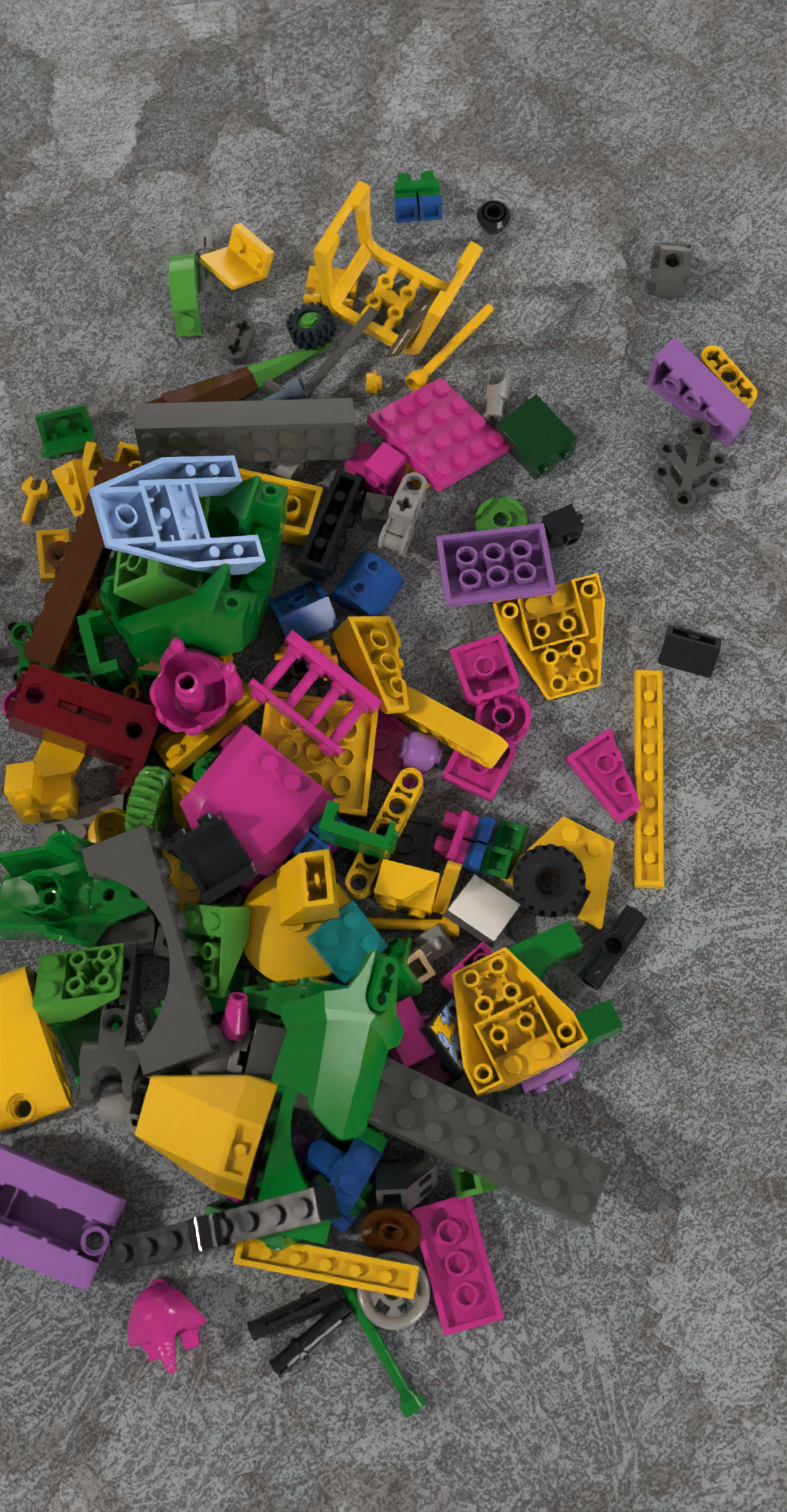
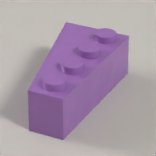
M675 336L654 357L647 386L692 420L697 418L706 420L710 425L709 433L726 446L747 426L752 411Z

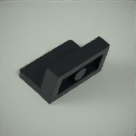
M668 624L658 664L710 678L721 650V639Z

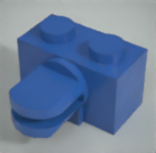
M355 1138L347 1153L323 1139H318L309 1146L305 1155V1163L310 1169L327 1178L326 1182L329 1185L334 1184L339 1212L347 1216L378 1163L382 1152H379L376 1148L358 1138Z

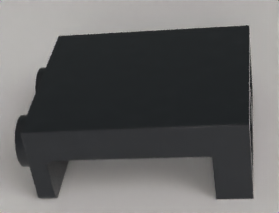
M209 811L196 820L198 825L188 830L187 826L179 829L171 835L173 840L168 844L170 850L174 849L200 890V898L205 906L256 876L258 871L221 811L216 814Z

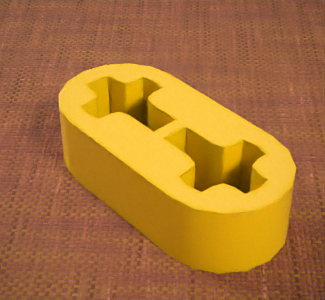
M448 860L435 898L433 912L444 915L449 907L462 864Z

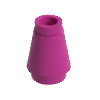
M234 992L229 995L220 1024L222 1035L227 1039H244L246 1033L250 1030L248 997L244 993Z

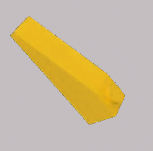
M391 616L347 617L332 634L341 659L359 682L383 701L379 707L384 714L407 713L409 711L407 687L401 674L404 664L403 659L399 658L398 650L401 647V641Z

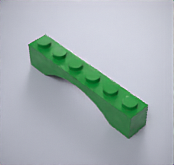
M315 976L298 978L297 984L288 986L286 980L268 983V989L259 990L258 985L241 987V993L247 995L248 1007L264 1009L281 1016L282 1004L285 1001L298 1000L301 985H307L309 978L315 979ZM227 989L224 998H208L213 1010L210 1017L226 1009L231 989ZM165 999L158 1000L159 1006L149 1008L151 1029L160 1014Z

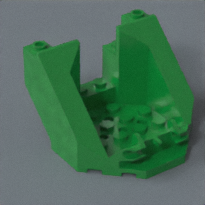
M254 476L242 481L226 495L210 496L208 520L213 519L216 522L223 537L258 535L266 562L248 574L230 575V564L225 563L193 595L148 609L113 594L118 551L114 553L99 590L98 600L103 609H106L120 636L125 639L134 658L160 664L164 651L176 637L183 640L186 649L197 648L216 657L242 651L249 642L257 639L271 598V589L287 518V486L262 481L261 476Z

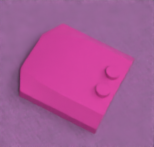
M245 724L180 804L191 828L198 825L196 820L207 812L212 811L213 814L221 811L257 867V874L271 877L323 814L327 801H333L335 797Z

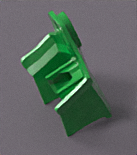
M60 830L50 835L44 846L0 853V863L9 872L5 875L0 886V936L3 940L54 939L92 948L96 947L108 927L132 915L149 909V905L140 896L138 898L134 897L132 893H136L119 882L109 879L100 882L89 877L81 849L95 843L81 839L66 830ZM115 893L114 898L109 901L110 895Z
M378 950L368 952L360 969L346 988L322 991L304 999L285 1001L281 1006V1019L287 1028V1032L271 1081L306 1095L309 1108L316 1118L331 1134L340 1140L352 1139L365 1132L388 1050L399 1046L404 1034L396 1013L399 963L394 957H389Z

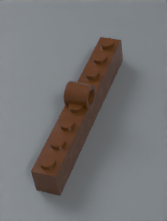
M106 459L103 467L101 466L97 471L95 486L136 468ZM90 492L86 498V508L83 515H79L76 521V531L73 538L67 543L55 541L46 549L45 557L55 570L56 579L52 588H49L45 594V605L42 612L37 614L34 621V631L23 647V657L31 664L60 674L80 629L77 616L84 615L88 610L113 550L105 548Z

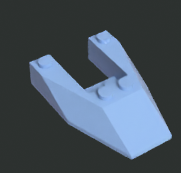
M234 455L161 457L89 490L105 548L212 574L225 563L230 564V575L248 574L266 562L258 535L210 538L199 497L226 495L242 482Z

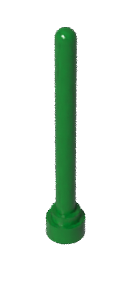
M339 1285L400 1395L398 1400L401 1403L399 1405L401 1412L405 1418L409 1417L427 1403L420 1392L417 1393L414 1388L411 1389L377 1327L364 1314L355 1288Z

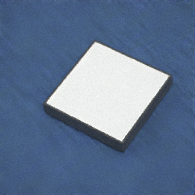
M474 873L446 909L443 916L492 948L517 914L522 904Z

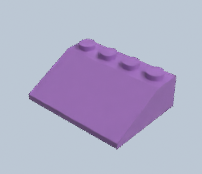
M544 523L436 536L437 558L446 607L557 594Z

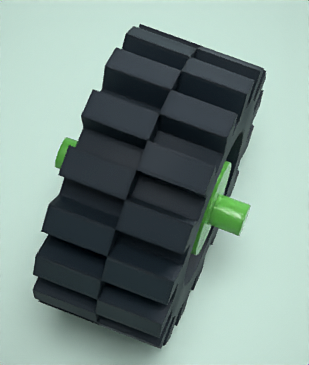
M309 302V306H306L304 303L301 304V309L297 307L293 309L295 314L290 313L286 323L295 346L297 345L299 349L304 347V350L309 351L310 347L313 350H317V345L324 347L326 346L325 341L329 343L332 340L331 336L334 337L336 327L330 309L326 305L322 306V303L317 302L315 306L314 302Z

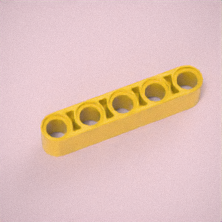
M406 686L409 711L407 713H393L395 716L420 731L435 736L438 741L488 769L494 767L509 746L503 738L417 690Z
M406 768L399 773L369 832L378 834L382 828H389L390 821L397 822L395 831L400 832V837L423 792V777L417 769ZM407 779H415L418 785L413 789H408L403 786V783ZM400 803L406 808L402 813L395 814L390 811L392 805ZM358 852L345 879L348 893L358 900L365 899L371 894L376 885L383 861L379 859L376 864H367L364 861L367 855ZM387 853L386 860L389 859L390 853ZM357 878H362L367 881V885L362 890H354L351 887L352 882Z

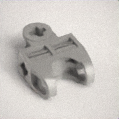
M412 472L403 477L389 508V518L380 533L378 548L383 549L386 547L399 552L401 556H405L410 542L415 537L427 506L425 495L427 484L422 474ZM416 479L422 483V486L419 490H410L407 487V483L410 480Z

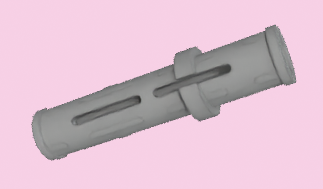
M201 225L197 228L198 246L196 247L199 264V297L204 300H211L215 297L214 274L207 269L208 279L206 280V267L199 262L201 255L205 254L204 246H207V253L216 250L213 246L212 227Z

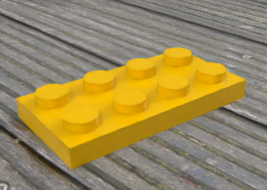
M242 679V698L231 704L226 714L216 725L202 730L196 736H189L185 732L169 730L161 734L157 741L152 744L174 775L182 773L262 705L250 695L251 690Z

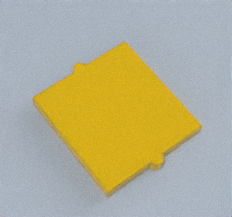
M43 740L33 761H35L43 777L71 773L75 779L86 754Z

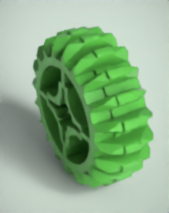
M145 766L139 772L138 777L135 778L134 786L131 787L132 791L126 806L127 811L124 816L126 819L124 824L126 831L146 824L159 831L161 835L162 830L165 829L173 803L171 778L174 775L171 771L160 766Z

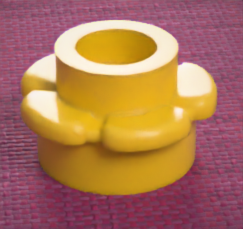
M376 370L366 373V394H374L376 396L377 391H382V375H377Z

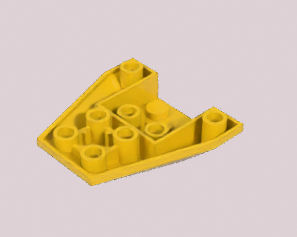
M598 573L556 585L557 594L492 602L500 631L547 701L600 686L605 597Z
M506 947L452 973L463 1068L477 1096L509 1089L563 1062L588 1042L574 1012Z
M152 1075L134 1135L213 1191L244 1200L253 1171L252 1166L278 1084L252 1075Z

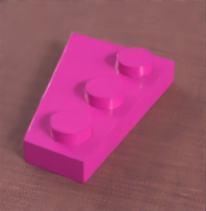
M610 727L566 757L565 762L615 823L619 825L639 811L641 804L631 778L627 774L622 761V755L620 750L617 749Z

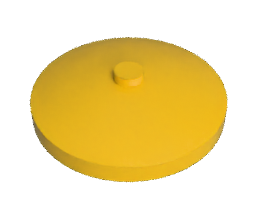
M276 873L272 874L271 877L268 876L263 879L250 892L243 906H250L249 937L243 950L250 963L268 979L274 982L286 980L287 985L297 984L298 978L315 976V979L324 980L332 975L331 970L306 940V937L326 920L281 926ZM336 883L340 909L350 899L341 886Z

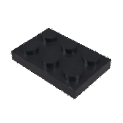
M368 808L365 818L352 816L351 826L370 831L380 810ZM411 815L397 841L394 853L390 855L388 860L430 871L438 819ZM388 828L379 830L378 835L385 836ZM346 849L345 863L353 864L358 852ZM367 855L364 861L367 864L373 865L379 861V858Z

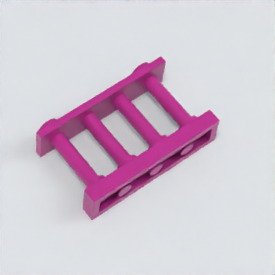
M292 630L285 638L283 644L287 647L285 649L287 653L261 684L254 678L249 682L250 695L261 704H264V702L268 703L319 744L318 749L330 758L335 756L338 759L344 751L338 746L339 742L362 713L366 714L369 712L372 715L383 701ZM302 659L309 665V671L283 702L271 693L270 690L295 660ZM323 676L331 682V689L305 720L293 708L315 680ZM346 694L354 700V706L328 738L315 726L339 696Z

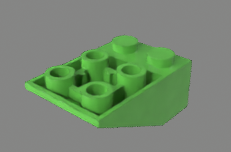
M204 902L184 903V916L188 925L185 932L196 951V956L193 957L195 966L200 969L204 978V985H202L203 993L205 996L224 998L249 937L250 906L211 902L206 906Z
M118 943L40 955L32 1007L45 1023L52 1024L76 1020L120 996L125 944Z

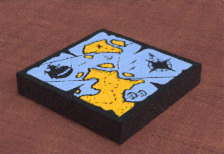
M451 993L443 997L420 1031L453 1077L456 1078L463 1075L465 1070L462 1062L455 997Z

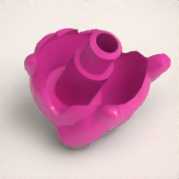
M178 637L174 638L170 646L164 651L160 660L162 669L150 688V698L156 708L157 719L171 731L185 732L189 736H196L202 730L216 725L226 714L231 704L240 700L243 696L242 681L232 662L224 664L219 658L197 648L186 649L183 640Z

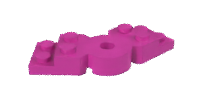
M502 633L449 649L466 704L476 710L475 722L499 735L509 746L492 769H488L454 750L441 775V779L491 803L516 757L515 745L519 744L526 737L531 722V710L528 702L521 695H517L520 680ZM500 714L507 715L510 721L500 723L496 720V716Z

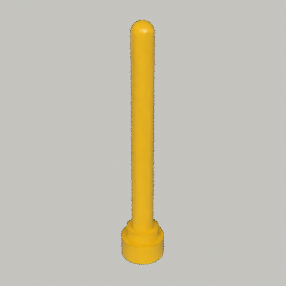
M486 304L422 369L413 370L405 378L408 387L416 391L427 385L428 377L493 312V306Z
M442 916V919L367 918L376 930L426 931L440 922L449 937H459L460 926Z

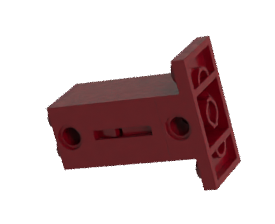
M30 663L28 671L22 670L15 690V693L19 694L18 698L12 696L5 717L10 720L8 728L123 767L116 785L120 786L118 794H124L126 797H129L132 791L131 787L135 783V778L138 777L139 772L143 769L159 722L155 713L156 708L150 698V691L147 693L144 703ZM33 698L36 699L39 703L34 704L29 702L27 699ZM126 732L133 733L136 738L129 737Z

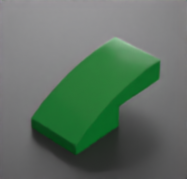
M500 819L493 845L488 844L480 872L508 879L521 854L529 827Z

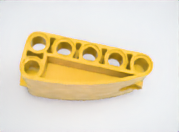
M28 966L0 975V1133L24 1124L35 1123L40 1118L73 1107V1098L55 1032L51 1031L49 1024H46L32 1007L37 972ZM25 1102H29L31 1104V1112L24 1118L21 1115L20 1109Z

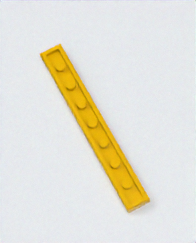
M657 670L634 671V788L641 804L640 810L634 814V888H664L663 671Z

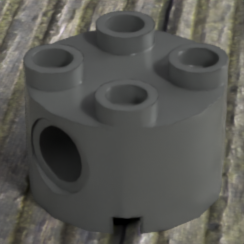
M666 242L655 243L654 254H652L650 263L652 275L649 279L648 294L674 298L685 297L688 286L686 282L691 268L692 245Z

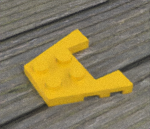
M563 816L529 849L531 850L538 845L554 844L559 847L563 846L576 855L583 865L586 875L585 891L589 893L577 920L600 931L604 921L614 842ZM514 869L508 879L500 878V880L513 886ZM546 870L560 878L557 872L553 870Z

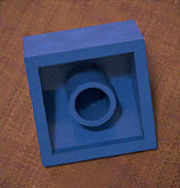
M316 580L270 599L268 604L284 638L293 630L307 641L308 638L316 634L328 633L333 627L339 625L328 595Z

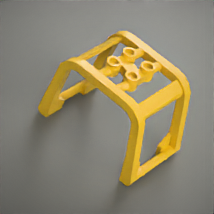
M358 181L313 250L322 302L330 309L333 315L351 326L358 322L369 307H373L379 313L381 303H383L386 308H389L387 320L383 326L371 321L363 332L392 347L399 336L392 332L393 327L400 326L404 311L413 305L419 285L432 292H439L430 306L426 317L402 351V353L408 355L419 354L453 302L468 274L472 271L483 249L480 245L470 241L457 263V272L452 281H442L383 249L374 241L370 216L371 186ZM353 210L356 216L358 239L361 247L334 288L332 260L339 246V234L337 233ZM373 258L389 269L386 274L378 277L376 288L366 296L365 307L361 314L342 303L370 259ZM398 273L411 280L408 286L400 289L399 296L396 292L392 291L394 278Z

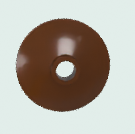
M396 1207L373 1209L365 1215L360 1228L362 1239L366 1245L380 1254L389 1251L409 1254L418 1247L422 1235L420 1224L415 1217L405 1210Z

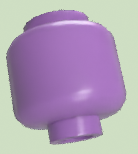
M412 732L409 737L404 736L399 758L403 759L406 767L429 771L434 764H439L442 748L438 747V740L435 736Z

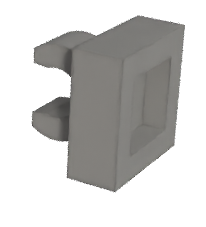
M440 922L413 939L429 963L455 948Z

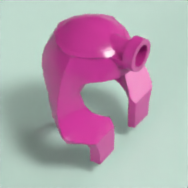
M155 1278L150 1286L144 1289L134 1300L128 1322V1344L131 1348L141 1346L147 1352L150 1361L160 1359L163 1366H165V1370L169 1374H174L177 1369L174 1340L176 1333L180 1332L185 1350L199 1346L198 1330L200 1326L206 1324V1319L181 1291L174 1286L168 1285L164 1278Z

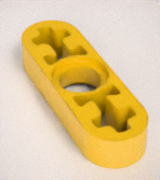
M715 345L705 347L699 361L748 408H751L757 397L756 387L720 347ZM723 373H731L735 380L733 382H726L721 378V375ZM740 393H741L742 395L748 394V395H749V398H747V397H743V398L739 397V396H740Z

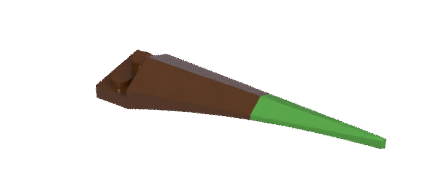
M326 341V346L324 347L317 345V350H313L312 347H310L309 351L301 349L160 394V398L148 403L243 401L263 388L266 379L276 380L300 364L330 348L332 341L329 343Z

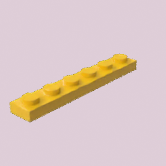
M257 1239L237 1243L233 1264L409 1299H415L420 1266L301 1243H295L281 1251L269 1249L266 1247V1243Z

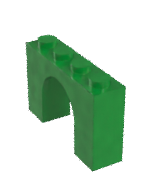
M569 920L507 949L541 981L544 974L551 967L581 954L583 945ZM610 999L582 1012L574 1013L588 1042L573 1054L622 1032L623 1024Z

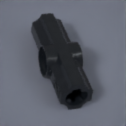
M629 905L625 906L578 973L577 977L582 982L597 991L600 989L648 920L643 913ZM607 941L616 942L620 948L619 953H608L605 943Z

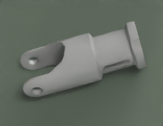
M506 368L505 377L498 384H495L494 372H489L485 396L487 408L483 418L493 427H496V423L505 417L504 410L508 404L511 383V371L509 368Z

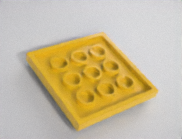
M270 690L271 693L283 702L290 694L288 692ZM303 695L293 710L306 720L323 698ZM336 700L315 727L329 738L353 708V702ZM265 702L261 738L335 797L333 802L339 803L340 815L362 818L367 816L379 707L372 715L369 712L366 714L362 713L339 742L338 746L344 751L337 759L335 756L330 758L318 749L319 744Z

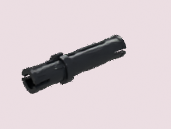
M329 1283L309 1294L305 1291L300 1294V1298L276 1308L257 1319L248 1321L247 1326L252 1339L256 1341L306 1316L311 1318L316 1315V1311L340 1301L335 1285ZM320 1298V1301L297 1311V1308ZM290 1312V1315L269 1325L267 1324L269 1321Z
M341 1299L340 1302L312 1324L304 1333L290 1339L291 1343L269 1360L271 1367L276 1374L278 1373L280 1378L302 1359L305 1361L309 1358V1353L355 1315L344 1299Z

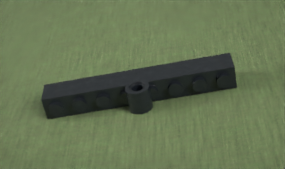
M334 1184L315 1187L222 1212L187 1219V1221L110 1240L114 1271L134 1269L341 1218Z

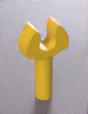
M32 476L25 480L21 487L24 494L28 496L21 518V523L25 525H31L38 501L49 498L50 489L45 479H42L40 488L37 490H33L35 481Z

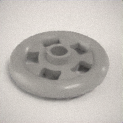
M399 1251L381 1253L374 1258L420 1266L415 1299L399 1296L393 1297L389 1294L357 1288L358 1300L364 1314L373 1324L387 1330L404 1329L416 1323L427 1309L431 1291L429 1278L423 1266L414 1257ZM380 1299L384 1304L390 1306V1310L386 1315L380 1313L375 1308ZM409 1299L413 1307L403 1315L398 1306Z

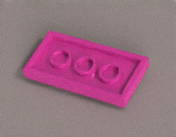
M456 1196L411 1209L412 1215L421 1227L420 1246L444 1336L504 1319L471 1196L460 1199Z

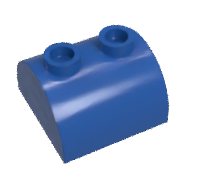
M363 551L359 553L330 595V599L358 616H382L404 585V579L387 561L375 554Z

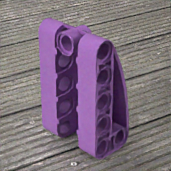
M0 1143V1256L79 1289L89 1290L128 1200L73 1173ZM94 1231L100 1232L104 1236V1243L99 1247L90 1246L87 1242L89 1233Z

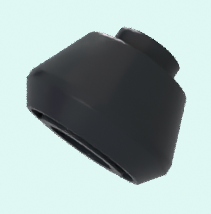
M498 200L487 201L477 210L478 223L486 233L492 235L502 232L511 218L509 207Z

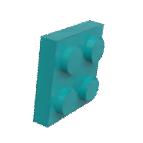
M353 900L348 901L339 909L340 918L327 919L306 937V940L341 984H346L356 975L369 951L378 950L383 952L388 947L387 943Z

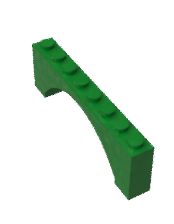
M309 978L307 985H301L298 999H304L322 991L346 988L347 986ZM278 1084L276 1094L282 1095L279 1107L273 1106L269 1125L274 1126L272 1138L266 1137L262 1156L267 1157L265 1169L259 1168L256 1177L255 1187L260 1188L258 1199L252 1198L250 1204L311 1189L297 1162L291 1137L292 1111L298 1091ZM331 1220L276 1234L326 1245Z

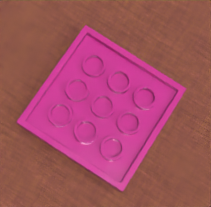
M442 378L369 414L367 423L392 448L403 454L405 461L418 473L422 474L437 492L444 490L509 452V445L503 440V436L496 432V429L485 421Z

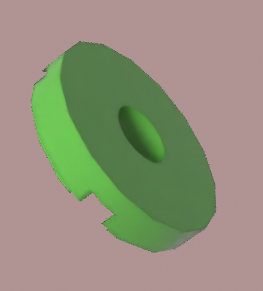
M510 497L489 498L480 505L476 512L475 529L476 531L525 526L527 525L525 508L518 501ZM497 517H504L508 520V524L500 527L494 523V520Z

